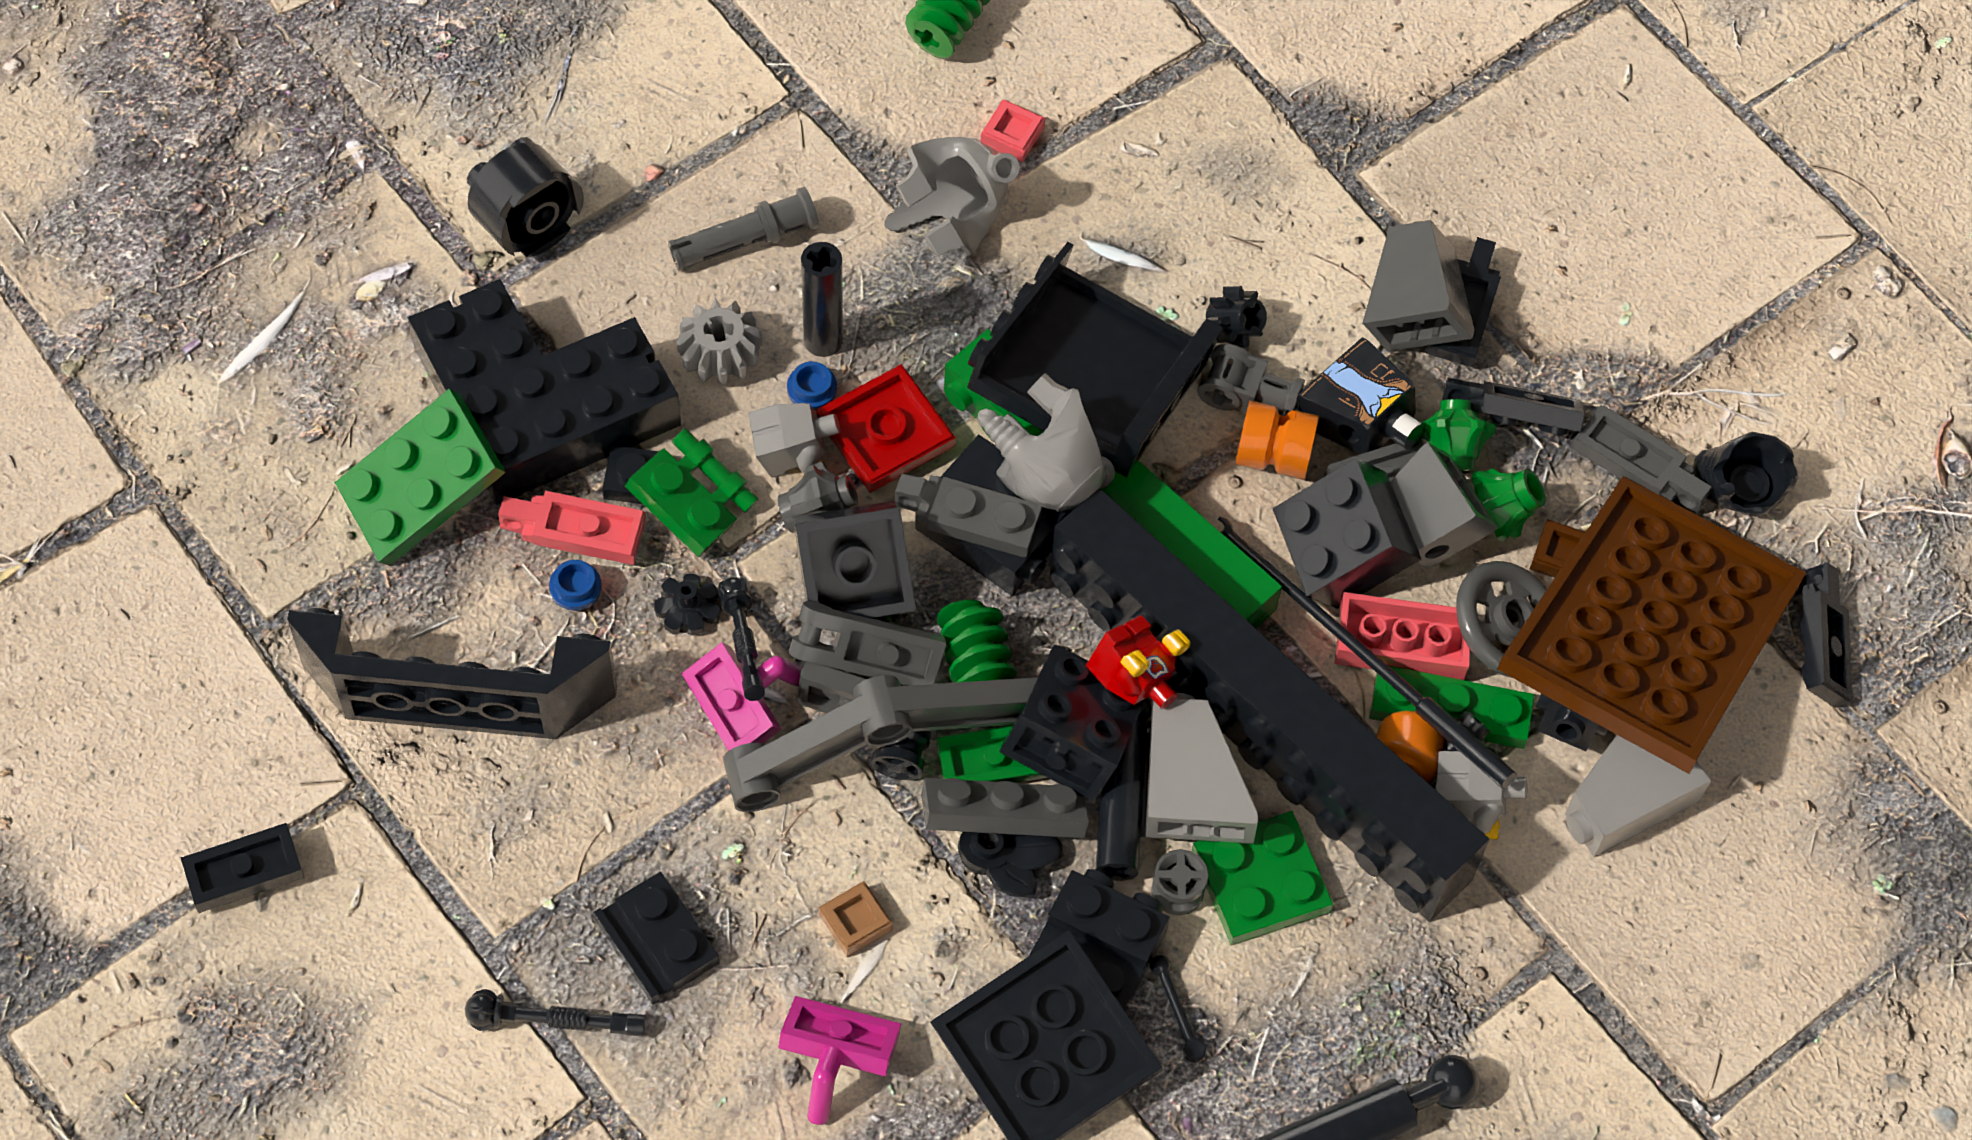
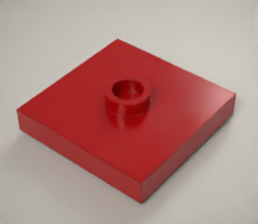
M902 364L816 409V414L819 418L836 414L840 425V433L829 437L869 493L901 477V474H906L956 447V437Z

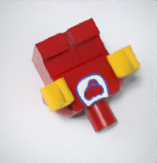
M1140 615L1126 622L1124 626L1120 625L1107 631L1087 662L1086 667L1106 689L1135 705L1151 697L1161 709H1164L1177 697V694L1167 684V681L1176 669V656L1181 655L1189 648L1190 640L1177 629L1164 636L1161 643L1150 632L1151 624Z

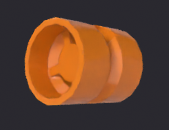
M1249 400L1235 465L1263 471L1270 464L1274 465L1277 474L1305 480L1319 415L1291 410L1286 416H1282L1279 414L1277 406Z

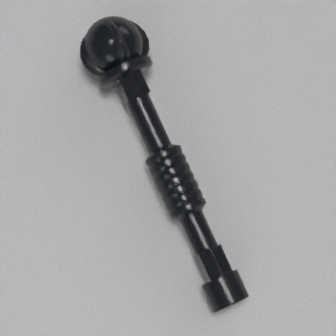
M730 577L719 583L718 597L723 612L733 617L735 630L732 633L737 661L743 667L741 677L744 697L749 701H758L764 697L765 688L760 670L756 669L755 661L758 654L753 631L748 627L746 620L747 612L752 606L750 587L744 577Z
M488 989L476 991L465 1005V1016L470 1025L478 1031H487L492 1027L500 1028L502 1022L515 1024L516 1020L547 1023L549 1028L586 1031L588 1027L610 1029V1033L643 1037L646 1015L612 1012V1016L590 1014L588 1009L551 1006L549 1009L518 1007L517 1003L504 1002L503 995L497 996Z

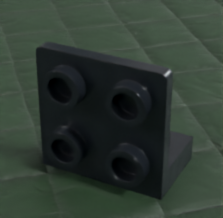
M1053 645L1023 710L1007 734L999 752L1059 784L1070 787L1076 793L1094 802L1118 766L1145 699L1133 705L1106 689L1086 667L1088 660L1060 645Z

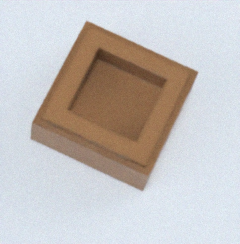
M865 881L818 907V915L846 957L851 956L893 931V922Z

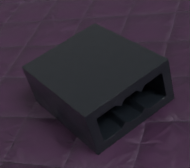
M980 434L977 435L941 476L942 479L947 477L1022 499L1007 488L997 476V470L1005 457L1001 455V451L993 443ZM1042 507V514L1028 555L1024 558L927 530V524L916 519L917 512H915V529L1013 597L1024 583L1032 585L1039 578L1046 566V557L1053 549L1055 526L1074 509L1057 512V510Z

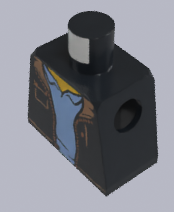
M1364 337L1359 339L1298 393L1299 411L1319 415L1315 433L1358 454L1379 449L1390 439L1406 450H1411L1420 442L1425 432V425L1413 418L1416 413L1415 386L1413 382Z

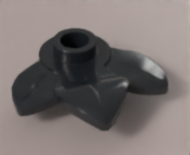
M962 832L958 841V852L964 866L973 873L987 875L997 890L1014 897H1034L1036 881L1033 871L1053 865L1065 853L1060 840L1052 836ZM979 842L986 843L993 849H985Z

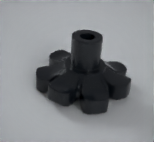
M686 574L680 583L674 578L665 580L661 585L662 593L665 597L657 598L654 602L655 615L659 618H665V630L676 635L682 631L685 625L689 635H698L704 631L703 620L709 624L717 623L721 611L720 607L713 603L719 598L718 589L715 584L707 583L700 587L701 580L697 574Z

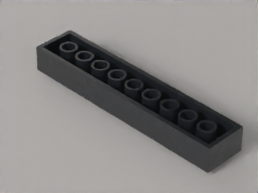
M1099 488L1055 526L1050 568L1051 579L1055 587L1068 598L1074 596L1085 606L1092 621L1103 631L1107 632L1120 625L1124 626L1126 622L1140 615L1151 624L1150 632L1161 643L1164 636L1179 629L1190 640V646L1184 653L1176 656V669L1167 681V684L1175 693L1191 695L1195 700H1208L1222 734L1238 747V751L1244 761L1256 770L1263 769L1276 781L1277 788L1285 799L1294 805L1301 804L1315 817L1317 826L1328 838L1334 841L1340 840L1354 853L1357 863L1366 873L1373 877L1379 876L1394 889L1397 900L1404 908L1415 914L1419 912L1430 922L1473 881L1490 839Z

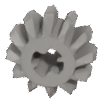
M716 298L711 305V309L708 310L696 304L692 311L693 317H682L680 335L676 340L677 351L680 353V356H683V366L687 372L698 371V376L703 384L712 376H718L719 382L724 386L730 374L744 380L747 374L746 366H757L759 349L762 346V332L756 327V318L753 316L752 311L741 313L737 301H734L727 308H721V304Z

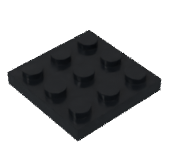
M1070 930L930 1021L932 1027L1007 1140H1060L1163 1071L1161 1064Z

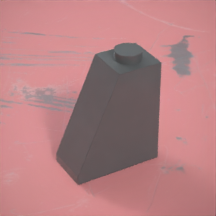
M1431 220L1416 221L1410 224L1389 227L1362 323L1387 351L1473 338L1474 326L1456 250Z

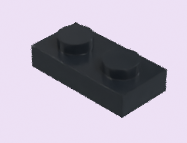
M287 823L181 857L198 914L304 878Z

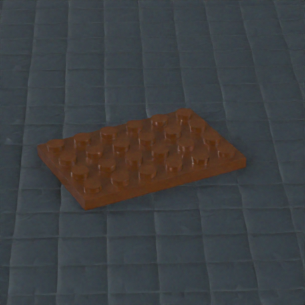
M1623 476L1504 653L1497 670L1690 774L1797 591L1806 572Z

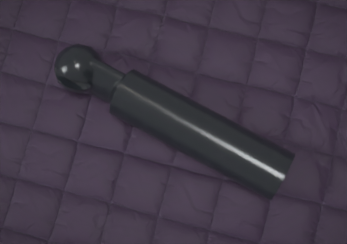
M1458 1055L1443 1056L1430 1066L1426 1074V1080L1419 1084L1406 1088L1399 1081L1391 1078L1255 1140H1394L1416 1130L1418 1126V1111L1433 1104L1447 1109H1459L1472 1102L1480 1088V1075L1476 1066L1470 1060Z

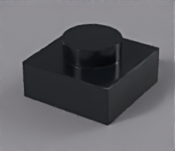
M611 445L602 488L603 499L642 504L625 485L630 477L659 451Z

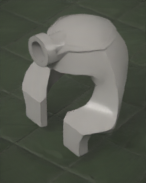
M945 137L912 145L907 153L911 158L913 167L907 178L895 185L904 202H901L899 207H896L893 213L887 216L884 221L885 228L890 231H898L902 227L907 228L909 225H915L916 222H922L924 219L931 218V216H943L946 221L925 234V238L934 254L940 256L950 249L962 248L967 257L973 256L1002 207L1008 191V183L1015 180L1019 174L1020 166L1018 160L1012 154L998 153L992 147L975 138Z
M1045 373L1027 392L1052 416L1051 422L1044 433L1039 436L1030 435L1010 413L1003 418V416H997L996 412L983 409L979 411L977 420L980 426L984 428L985 433L990 436V440L995 442V446L1001 451V455L1005 457L997 470V476L1004 485L1016 495L1034 505L1063 512L1077 508L1099 488H1104L1110 484L1115 477V469L1110 460L1101 456L1096 438L1084 411L1079 391L1074 388L1069 390L1057 384Z

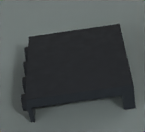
M1067 242L1056 257L1049 254L1045 257L1035 275L1034 281L1036 282L1034 285L1026 282L1022 286L1013 303L1014 310L1012 312L1006 309L1003 310L992 328L990 334L992 338L989 341L981 338L968 360V365L974 369L967 388L1043 431L1048 428L1052 416L1027 393L1028 390L1045 373L1057 384L1069 390L1072 388L1077 389L1101 456L1110 460L1115 471L1127 478L1209 362L1223 327L1206 318L1194 336H1190L1066 267L1074 246Z

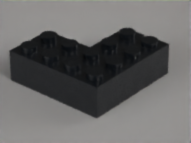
M501 279L460 295V305L453 307L450 300L407 317L414 349L439 397L448 389L461 394L506 472L487 487L496 505L502 503L504 496L515 498L609 457L611 445L630 448L681 426L679 395L660 361H655L654 350L635 317L543 356Z

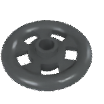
M1491 561L1472 569L1463 579L1456 599L1457 621L1467 646L1484 665L1506 677L1510 676L1497 670L1504 653L1493 645L1494 638L1510 646L1534 610L1525 598L1528 597L1534 607H1536L1547 590V587L1534 574L1510 562ZM1491 582H1504L1508 595L1504 594L1496 597ZM1477 603L1486 606V622L1479 621Z

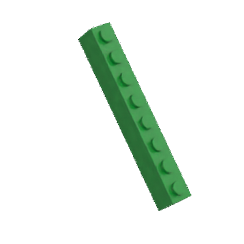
M987 329L945 364V395L954 407L960 411L967 410L976 419L979 411L983 409L996 412L997 416H1003V418L1010 413L1030 435L1039 436L1044 433L1043 430L967 388L974 369L968 365V360L981 338L988 341L992 338L990 336L991 331ZM1140 461L1137 462L1127 478L1115 471L1113 481L1106 487L1101 488L1104 493L1252 626L1258 628L1277 610L1282 586Z

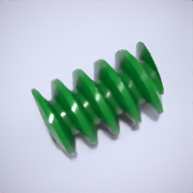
M917 0L915 7L906 15L905 25L911 38L925 52L941 59L950 58L955 52V45H959L962 42L964 32H968L974 25L973 19L981 15L983 5H987L990 0Z
M962 600L950 603L937 614V623L942 628L941 636H944L946 640L945 658L950 665L949 676L953 683L1005 680L1016 677V667L1007 663L1012 658V649L1008 645H1002L1008 639V631L1004 627L998 626L1004 620L1003 611L999 608L986 607L981 601Z

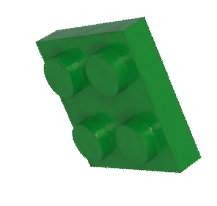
M1293 810L1259 821L1253 844L1202 840L1193 843L1191 851L1200 856L1206 864L1208 871L1206 887L1231 946L1331 913L1332 900Z

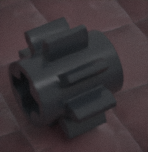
M1224 286L1223 297H1210L1206 318L1223 327L1217 343H1228L1241 348H1248L1250 343L1249 337H1262V330L1267 321V311L1263 303L1257 299L1259 294L1257 291H1244L1242 286Z

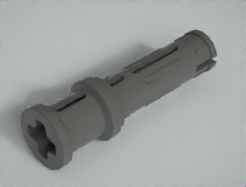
M804 186L796 190V195L770 204L766 200L758 203V206L754 207V212L711 226L688 236L668 241V246L673 261L676 262L677 270L681 271L699 262L718 257L765 240L766 243L771 242L774 244L780 242L782 235L805 227L814 230L819 228V220L811 196Z

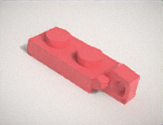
M545 491L544 496L533 495L531 502L504 496L498 513L501 529L519 533L522 540L533 543V545L630 565L635 564L646 524V512H643V510Z

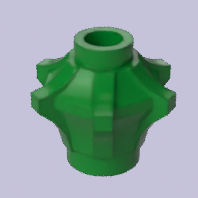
M1442 400L1440 401V410L1436 411L1429 419L1421 421L1425 425L1422 439L1426 443L1429 442L1450 454L1463 474L1475 473V461L1479 458L1481 448L1496 433V424L1482 420L1475 411L1471 410V401Z
M1490 469L1485 472L1478 471L1472 474L1471 479L1474 484L1475 493L1499 527L1494 533L1501 542L1509 539L1510 536L1513 539L1521 536L1526 520L1535 513L1536 509L1544 506L1546 503L1543 486L1536 474L1530 469L1513 473H1500Z

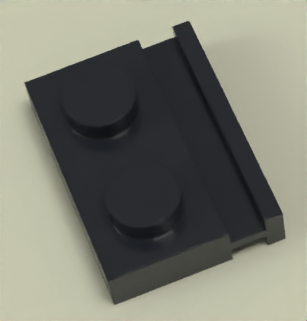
M661 871L615 898V902L605 909L601 910L599 908L593 912L596 923L652 1005L659 1002V998L671 990L673 992L677 991L720 964L718 953Z

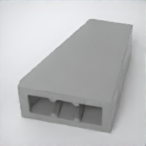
M1176 693V699L1164 709H1161L1153 701L1146 837L1253 844L1258 823V813L1208 700H1195L1191 695Z
M1616 735L1575 791L1565 812L1566 823L1573 838L1579 844L1585 843L1593 857H1596L1699 803L1711 780L1698 761L1695 763L1690 774Z

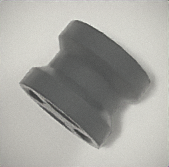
M1183 849L1172 850L1161 856L1155 867L1151 893L1152 897L1163 905V911L1180 916L1189 914L1199 907L1203 901L1208 880L1206 864L1197 854ZM1170 883H1173V885L1177 886V892L1176 889H1174L1170 885Z

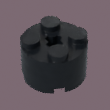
M521 137L515 140L510 147L496 154L488 162H481L475 165L467 176V184L470 186L468 194L469 212L508 254L515 256L514 252H521L525 257H532L555 246L570 231L571 227L566 222L573 210L579 215L583 207L584 195L581 186L542 146L535 144L528 137Z

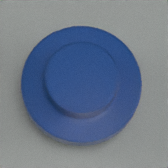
M814 361L805 362L797 366L789 375L787 394L793 404L807 403L815 411L834 400L837 394V381L834 374L825 365Z
M568 560L559 565L552 573L549 589L551 597L557 605L567 610L577 611L586 609L597 601L601 594L602 583L598 571L592 565L582 560Z

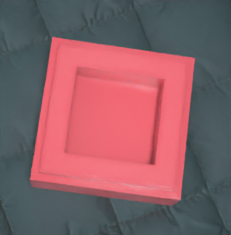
M1003 99L982 131L980 142L998 152L1012 154L1018 161L1024 162L1044 130L1046 118Z

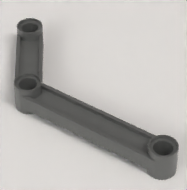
M881 675L866 679L853 688L852 695L854 699L768 744L747 743L726 752L723 756V762L734 807L741 812H756L769 808L781 799L780 788L867 744L871 746L891 745L907 738L911 732L1013 725L1023 710L1038 677L901 686L898 678L892 675ZM1149 697L1145 699L1137 718L1143 722L1152 715Z

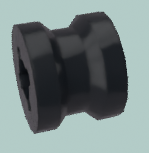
M911 732L907 738L897 743L880 746L873 752L871 766L880 774L899 780L919 779L923 775L925 762L921 758L922 751H925L930 745L931 732Z

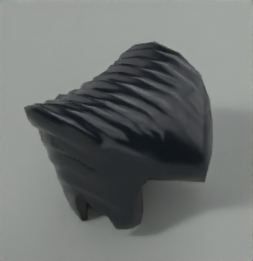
M1749 432L1721 446L1702 450L1695 457L1693 464L1694 476L1712 486L1708 496L1709 501L1720 507L1746 514L1762 515L1771 511L1784 500L1790 490L1795 488L1798 481V473L1793 461L1794 454L1789 445L1776 436L1757 432Z

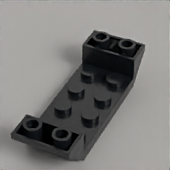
M310 608L306 612L289 610L287 621L303 668L343 717L349 720L557 739L614 699L617 693L611 641L602 640L591 634L581 633L575 634L572 637L557 636L551 674H542L539 670L530 667H516L509 671L489 669L487 666L477 662H462L457 666L436 664L430 659L417 656L408 657L405 660L384 659L377 654L366 651L354 652L343 615H336L334 612L323 608Z

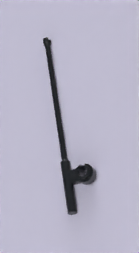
M1222 516L1218 518L1224 525L1221 533L1275 579L1282 586L1283 591L1415 707L1416 714L1445 738L1444 750L1461 752L1501 789L1507 788L1514 781L1517 773L1485 746L1487 741L1484 738L1490 730L1483 723L1466 711L1460 718H1457L1455 715L1452 717L1432 698L1423 697L1235 533L1231 522L1227 518Z

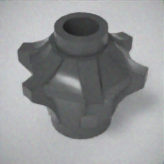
M823 462L806 467L802 479L790 488L788 492L778 496V507L781 517L791 533H795L792 517L846 509L858 505V495L850 477L844 476L839 478L837 475L830 473Z

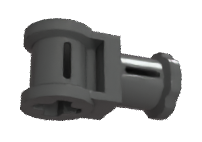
M1220 344L1215 346L1211 354L1213 365L1209 375L1201 381L1197 389L1198 396L1203 402L1219 410H1236L1245 414L1249 400L1277 406L1279 413L1283 416H1286L1291 410L1297 409L1299 403L1298 393L1303 390L1304 379L1296 378L1294 381L1267 373L1268 361L1254 357L1248 351L1236 345ZM1233 360V364H1229L1228 361ZM1220 390L1224 391L1223 395H1220Z

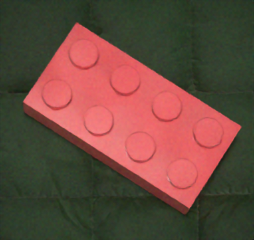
M1343 593L1338 622L1385 664L1460 680L1465 679L1469 668L1470 648L1461 634L1456 616V607ZM1337 638L1334 664L1372 669Z

